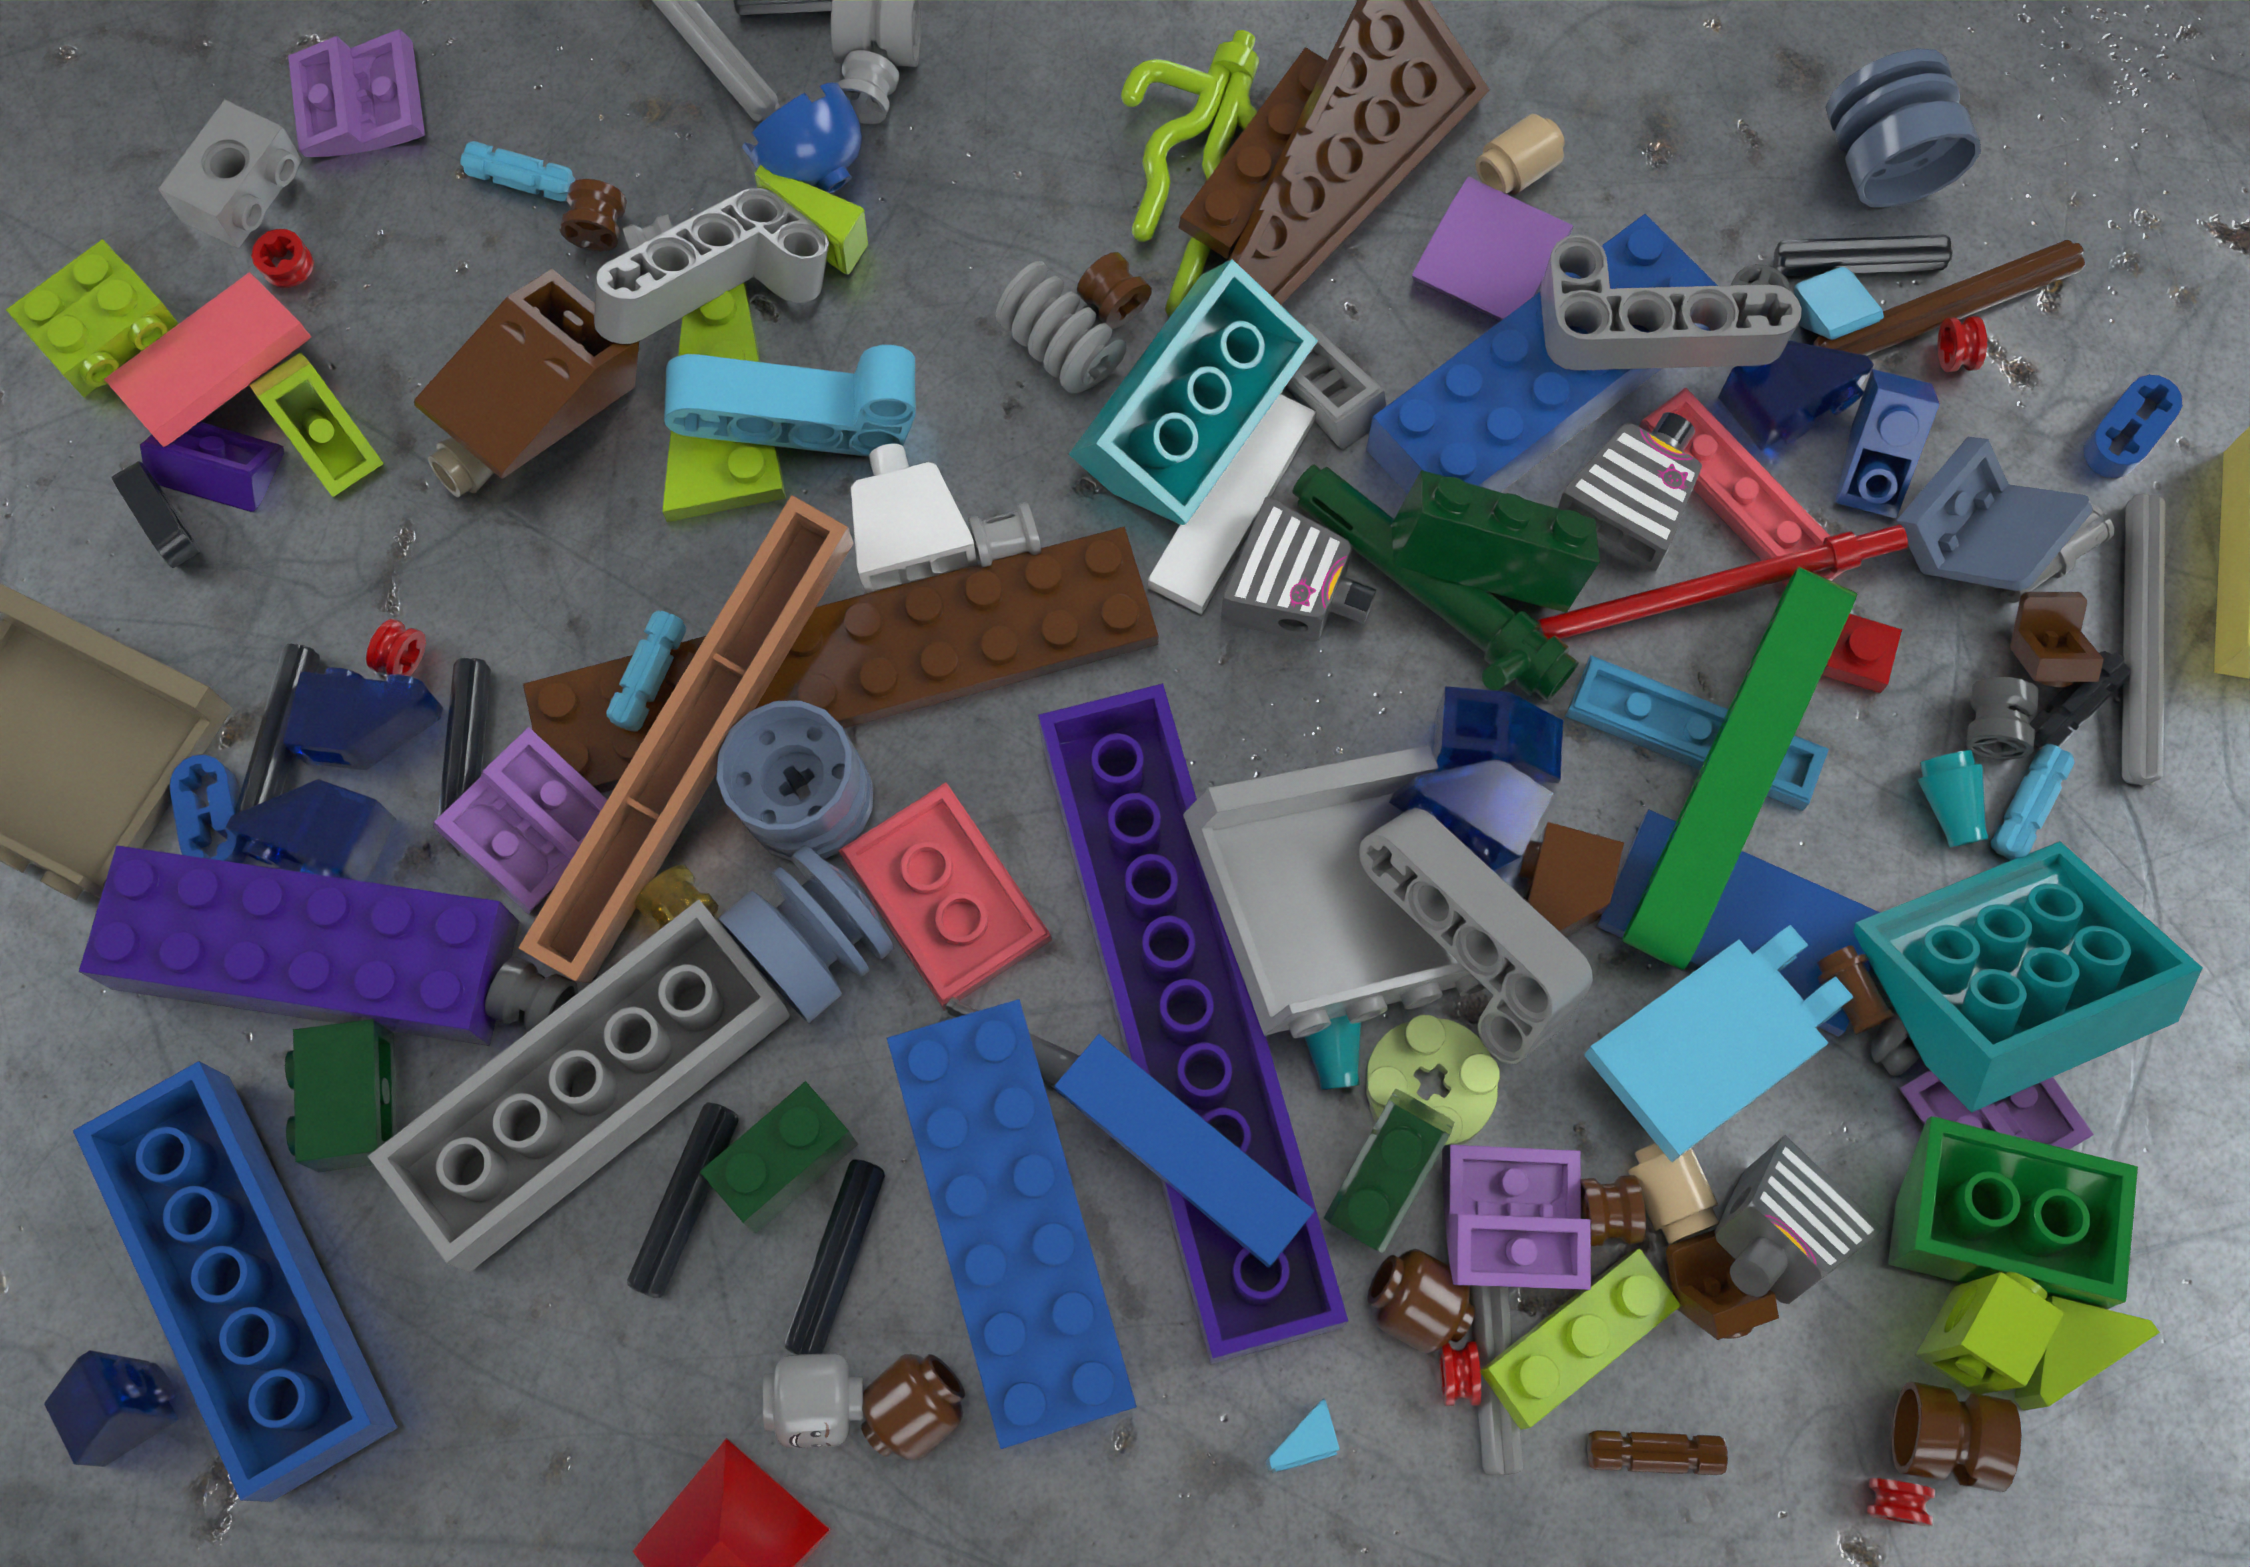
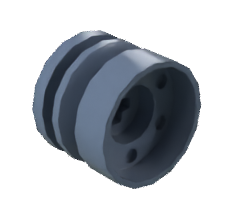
M1915 48L1896 52L1867 64L1848 76L1832 92L1825 106L1831 128L1835 131L1840 150L1847 153L1845 157L1846 165L1858 198L1870 207H1893L1912 203L1932 195L1957 181L1974 165L1981 154L1980 139L1967 108L1959 104V88L1956 81L1952 79L1951 68L1947 58L1935 49Z
M803 701L771 702L748 712L729 730L718 753L717 782L725 803L742 821V824L749 830L752 836L769 853L794 862L791 855L803 845H807L822 859L838 854L839 849L854 841L862 833L872 812L873 783L866 765L859 756L858 751L853 747L844 728L825 709ZM807 785L811 794L800 800L796 791L801 786Z
M803 845L791 855L795 865L807 880L802 886L782 867H777L771 872L778 890L785 899L780 905L775 908L761 895L750 890L717 919L780 995L805 1021L810 1023L842 995L835 978L828 969L833 962L838 960L850 971L863 977L869 971V968L853 946L856 942L860 941L879 959L886 957L895 948L880 923L877 911L854 882L840 868L823 860L811 848Z

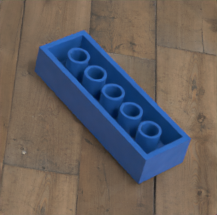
M1643 214L1602 245L1607 257L1610 289L1718 286L1646 214ZM1565 273L1572 278L1581 279V276L1575 273ZM1539 292L1375 414L1372 418L1366 451L1407 495L1421 470L1445 477H1456L1466 483L1502 492L1663 368L1570 370L1555 364L1548 356L1545 347L1541 294ZM1694 323L1703 330L1711 331L1709 327L1703 324ZM1632 325L1633 328L1640 332H1650L1643 326ZM1569 327L1572 331L1576 333L1589 334L1586 330L1580 327Z
M1020 999L887 1037L1000 1449L1136 1408L1137 1405Z
M198 1061L73 1130L240 1501L272 1502L397 1429V1425L229 1076Z

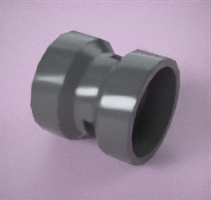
M1990 677L1976 681L1972 685L1971 708L1976 712V719L1968 726L1967 749L1972 750L1977 755L1992 759L2010 760L2029 756L2033 752L2035 730L2029 725L2030 716L2038 708L2039 689L2033 683L2012 677Z
M517 956L511 957L503 964L491 984L485 1004L486 1015L504 1024H510L515 1021L524 1023L528 1032L574 997L578 992L577 983L559 974L545 978L542 974L538 973L537 967L533 963Z

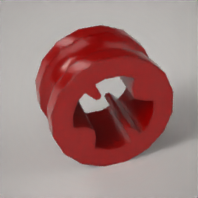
M274 229L266 232L257 239L252 249L251 257L254 266L270 284L276 287L290 288L299 285L312 272L314 264L312 253L298 235L288 229ZM289 250L293 255L291 260L282 259L276 267L272 263L273 258L284 257Z
M1970 316L1961 324L1960 320L1956 317L1944 319L1940 325L1937 340V353L1941 368L1945 372H1955L1963 365L1968 371L1979 370L1984 364L1987 352V333L1983 320L1979 316Z
M389 619L383 622L372 636L367 648V666L375 672L382 673L386 671L388 677L396 682L405 681L415 672L422 660L426 646L425 634L416 628L406 630L405 625L396 619Z
M1447 1342L1439 1350L1440 1382L1444 1406H1454L1455 1401L1459 1398L1468 1399L1470 1405H1480L1481 1371L1476 1342H1466L1464 1348L1460 1350L1453 1349L1450 1343Z
M1869 1478V1488L1874 1490L1876 1500L1873 1504L1867 1505L1866 1514L1868 1516L1912 1525L1933 1526V1516L1927 1513L1926 1504L1929 1500L1935 1499L1934 1488L1896 1480Z

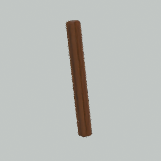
M2064 240L1883 311L1884 318L1870 326L1834 340L1819 336L1813 343L1816 353L1815 359L1820 366H1825L1827 369L1832 370L1939 328L1946 318L1956 317L1957 319H1962L2079 273L2085 266L2083 258L2084 249L2080 243Z

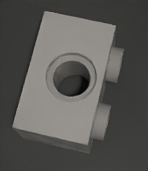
M224 99L158 190L181 222L239 249L250 232L260 226L266 210L281 189L294 179L297 168L303 159L283 126Z

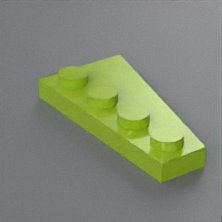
M744 282L682 317L678 356L696 354L760 362L750 304ZM670 431L662 510L667 522L786 499L776 446L690 437Z

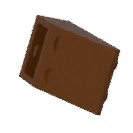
M551 268L503 300L414 399V406L503 479L635 388L640 341L632 344H619L603 338L595 329V303Z

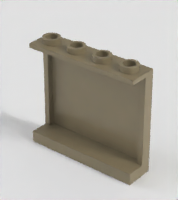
M0 583V617L3 618L0 622V862L21 873L25 871L29 863L45 870L46 872L40 882L74 900L78 899L83 890L100 899L116 845L142 848L172 802L170 778L174 769L183 760L194 755L204 754L233 708L209 686Z

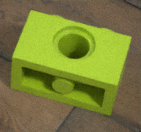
M1999 1272L1953 1287L1915 1356L1971 1393L1987 1394L2026 1387L2061 1323L2065 1312L2046 1301L2047 1292L2033 1280L2014 1272H2007L2006 1274Z

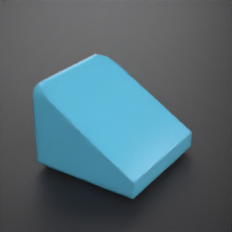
M1839 267L1807 279L1794 287V295L1799 300L1802 308L1799 326L1828 339L1834 340L1880 322L1884 318L1882 308L1857 277L1845 267Z
M1325 1399L1316 1404L1265 1460L1267 1470H1272V1474L1337 1455V1451L1340 1448Z

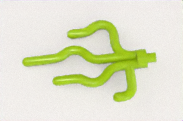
M1237 30L1233 35L1232 41L1219 44L1208 73L1172 61L1152 59L1143 61L1134 67L1126 78L1121 91V100L1128 107L1138 106L1143 100L1147 87L1156 82L1199 95L1197 103L1191 112L1185 116L1168 121L1156 129L1145 145L1142 163L1147 185L1131 230L1134 238L1139 242H1146L1154 235L1168 198L1171 181L1166 156L1170 148L1177 143L1194 138L1206 130L1215 117L1204 147L1202 168L1207 181L1227 154L1237 124L1244 131L1256 115L1257 110L1252 106L1249 94L1260 62L1258 55L1253 51L1256 39L1252 33L1245 30ZM1193 237L1186 247L1165 305V311L1169 318L1201 276L1211 248Z

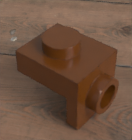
M2024 592L2021 595L2010 649L2034 681L2052 687H2067L2073 682H2099L2104 658L2081 632L2087 607V599L2081 592Z
M1715 1230L1669 1245L1666 1249V1257L1672 1291L1675 1298L1681 1304L1677 1310L1716 1340L1740 1338L1748 1335L1756 1326L1779 1319L1776 1296L1773 1291L1769 1290L1765 1295L1755 1297L1742 1292L1734 1284L1730 1275V1268L1736 1259L1717 1242Z

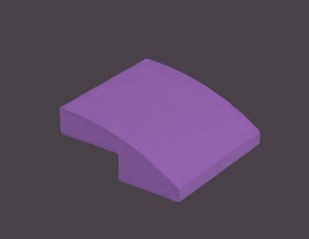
M401 29L352 48L346 45L338 36H335L288 55L298 150L305 157L355 154L391 147L425 136L413 41Z
M1468 176L1434 232L1412 274V278L1418 283L1501 321L1538 293L1552 249L1558 241L1566 236H1570L1574 226Z
M527 727L482 771L481 777L434 821L433 828L529 915L555 888L607 799L532 729Z
M1931 1070L1900 1088V1091L1924 1125L1929 1117L1934 1116L2065 1149H2071L2094 1135L2054 1077L1972 1113Z
M1444 1145L1442 1149L1444 1218L1449 1263L1454 1285L1591 1290V1219H1581V1151Z

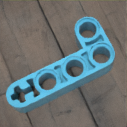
M879 345L865 350L860 356L854 374L696 354L677 356L666 365L664 421L671 431L680 435L869 457L872 450L885 444H899L903 446L916 415L915 356L906 348L896 345Z

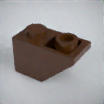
M1547 822L1537 841L1526 840L1521 855L1517 876L1528 879L1523 899L1565 937L1592 924L1600 918L1611 902L1624 842Z

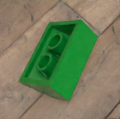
M1931 1116L1925 1122L1896 1199L1888 1265L1961 1283H1968L1999 1272L2004 1274L2014 1272L2039 1284L2047 1292V1297L2055 1296L2104 1309L2125 1303L2127 1298L2138 1166Z

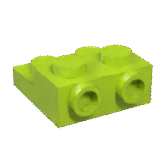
M103 239L6 309L30 339L84 398L98 387L108 384L104 378L179 324L161 300Z

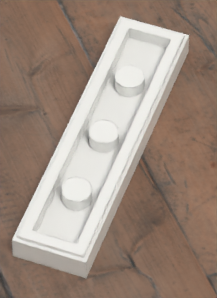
M1281 394L1278 396L1189 522L1179 526L1148 578L1149 589L1200 615L1203 614L1252 530L1265 497H1271L1315 422L1316 411Z

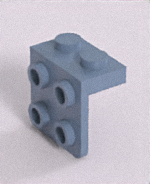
M1967 437L1896 522L1904 527L1908 546L1922 574L2021 591L2029 588L2089 517L2093 507L2088 496L2083 494L2008 484L1989 439Z

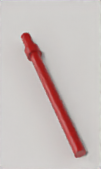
M1900 524L1855 536L1852 531L1824 538L1823 545L1538 619L1537 622L1541 624L1539 632L1548 639L1553 636L1563 639L1788 580L1791 579L1798 566L1812 573L1830 569L1834 574L1860 567L1864 559L1906 549L1908 546L1907 534L1904 527Z

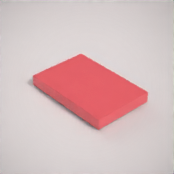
M249 272L108 375L104 380L156 440L165 447L306 343L311 336L301 322Z
M946 782L838 850L840 856L943 1011L946 1010V1005L952 997L959 999V1001L1052 941L1050 932Z

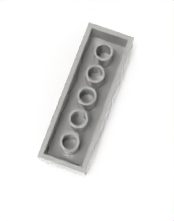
M697 900L376 1149L368 1158L443 1260L449 1265L470 1273L789 1019L791 1015L780 998L703 903Z

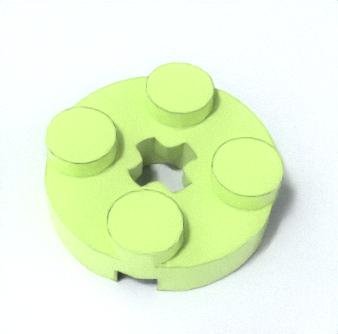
M1419 1015L1409 1022L1397 1025L1377 1043L1365 1069L1366 1096L1370 1103L1369 1109L1375 1123L1396 1088L1455 1122L1451 1135L1445 1145H1462L1471 1140L1487 1123L1496 1106L1498 1082L1500 1079V1070L1497 1062L1491 1057L1490 1052L1476 1034L1465 1026L1448 1019H1440L1432 1015ZM1435 1068L1445 1075L1442 1083L1449 1089V1092L1445 1098L1434 1093L1428 1100H1425L1417 1094L1421 1083L1414 1077V1073L1420 1069L1429 1073Z

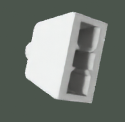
M885 444L872 450L869 454V460L874 476L856 480L851 484L856 565L864 594L977 565L972 535L937 465L926 462L909 467L904 447L899 444Z

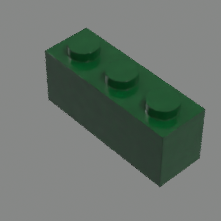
M1421 470L1392 522L1393 566L1564 613L1568 612L1600 563L1595 519L1583 516L1572 510H1561L1526 500L1516 494L1501 493L1466 483L1456 477H1445Z

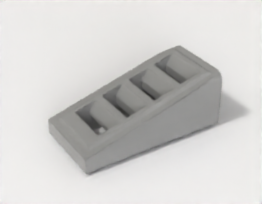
M1309 323L1304 327L1318 340L1310 353L1314 351L1317 356L1298 368L1285 387L1300 404L1316 411L1315 422L1341 449H1345L1370 432L1373 416L1386 407L1385 392L1313 324ZM1326 370H1330L1329 373L1313 384L1310 382ZM1342 387L1346 388L1343 392H1341L1331 400L1328 399L1329 396L1340 390Z

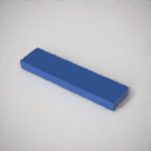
M1100 1034L1095 1037L1054 1086L1056 1092L1268 1268L1271 1267L1314 1213L1310 1206Z

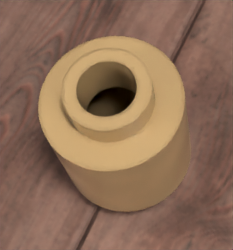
M1530 114L1484 146L1483 154L1477 157L1475 161L1477 174L1482 183L1505 194L1516 195L1562 163L1564 157L1563 147L1565 145L1564 136L1557 124L1551 119H1544L1539 115Z
M1656 1143L1635 1152L1639 1165L1629 1169L1628 1172L1630 1175H1635L1639 1181L1644 1206L1655 1231L1662 1229L1669 1244L1719 1224L1713 1210L1714 1207L1718 1206V1202L1692 1148L1674 1162L1668 1159Z

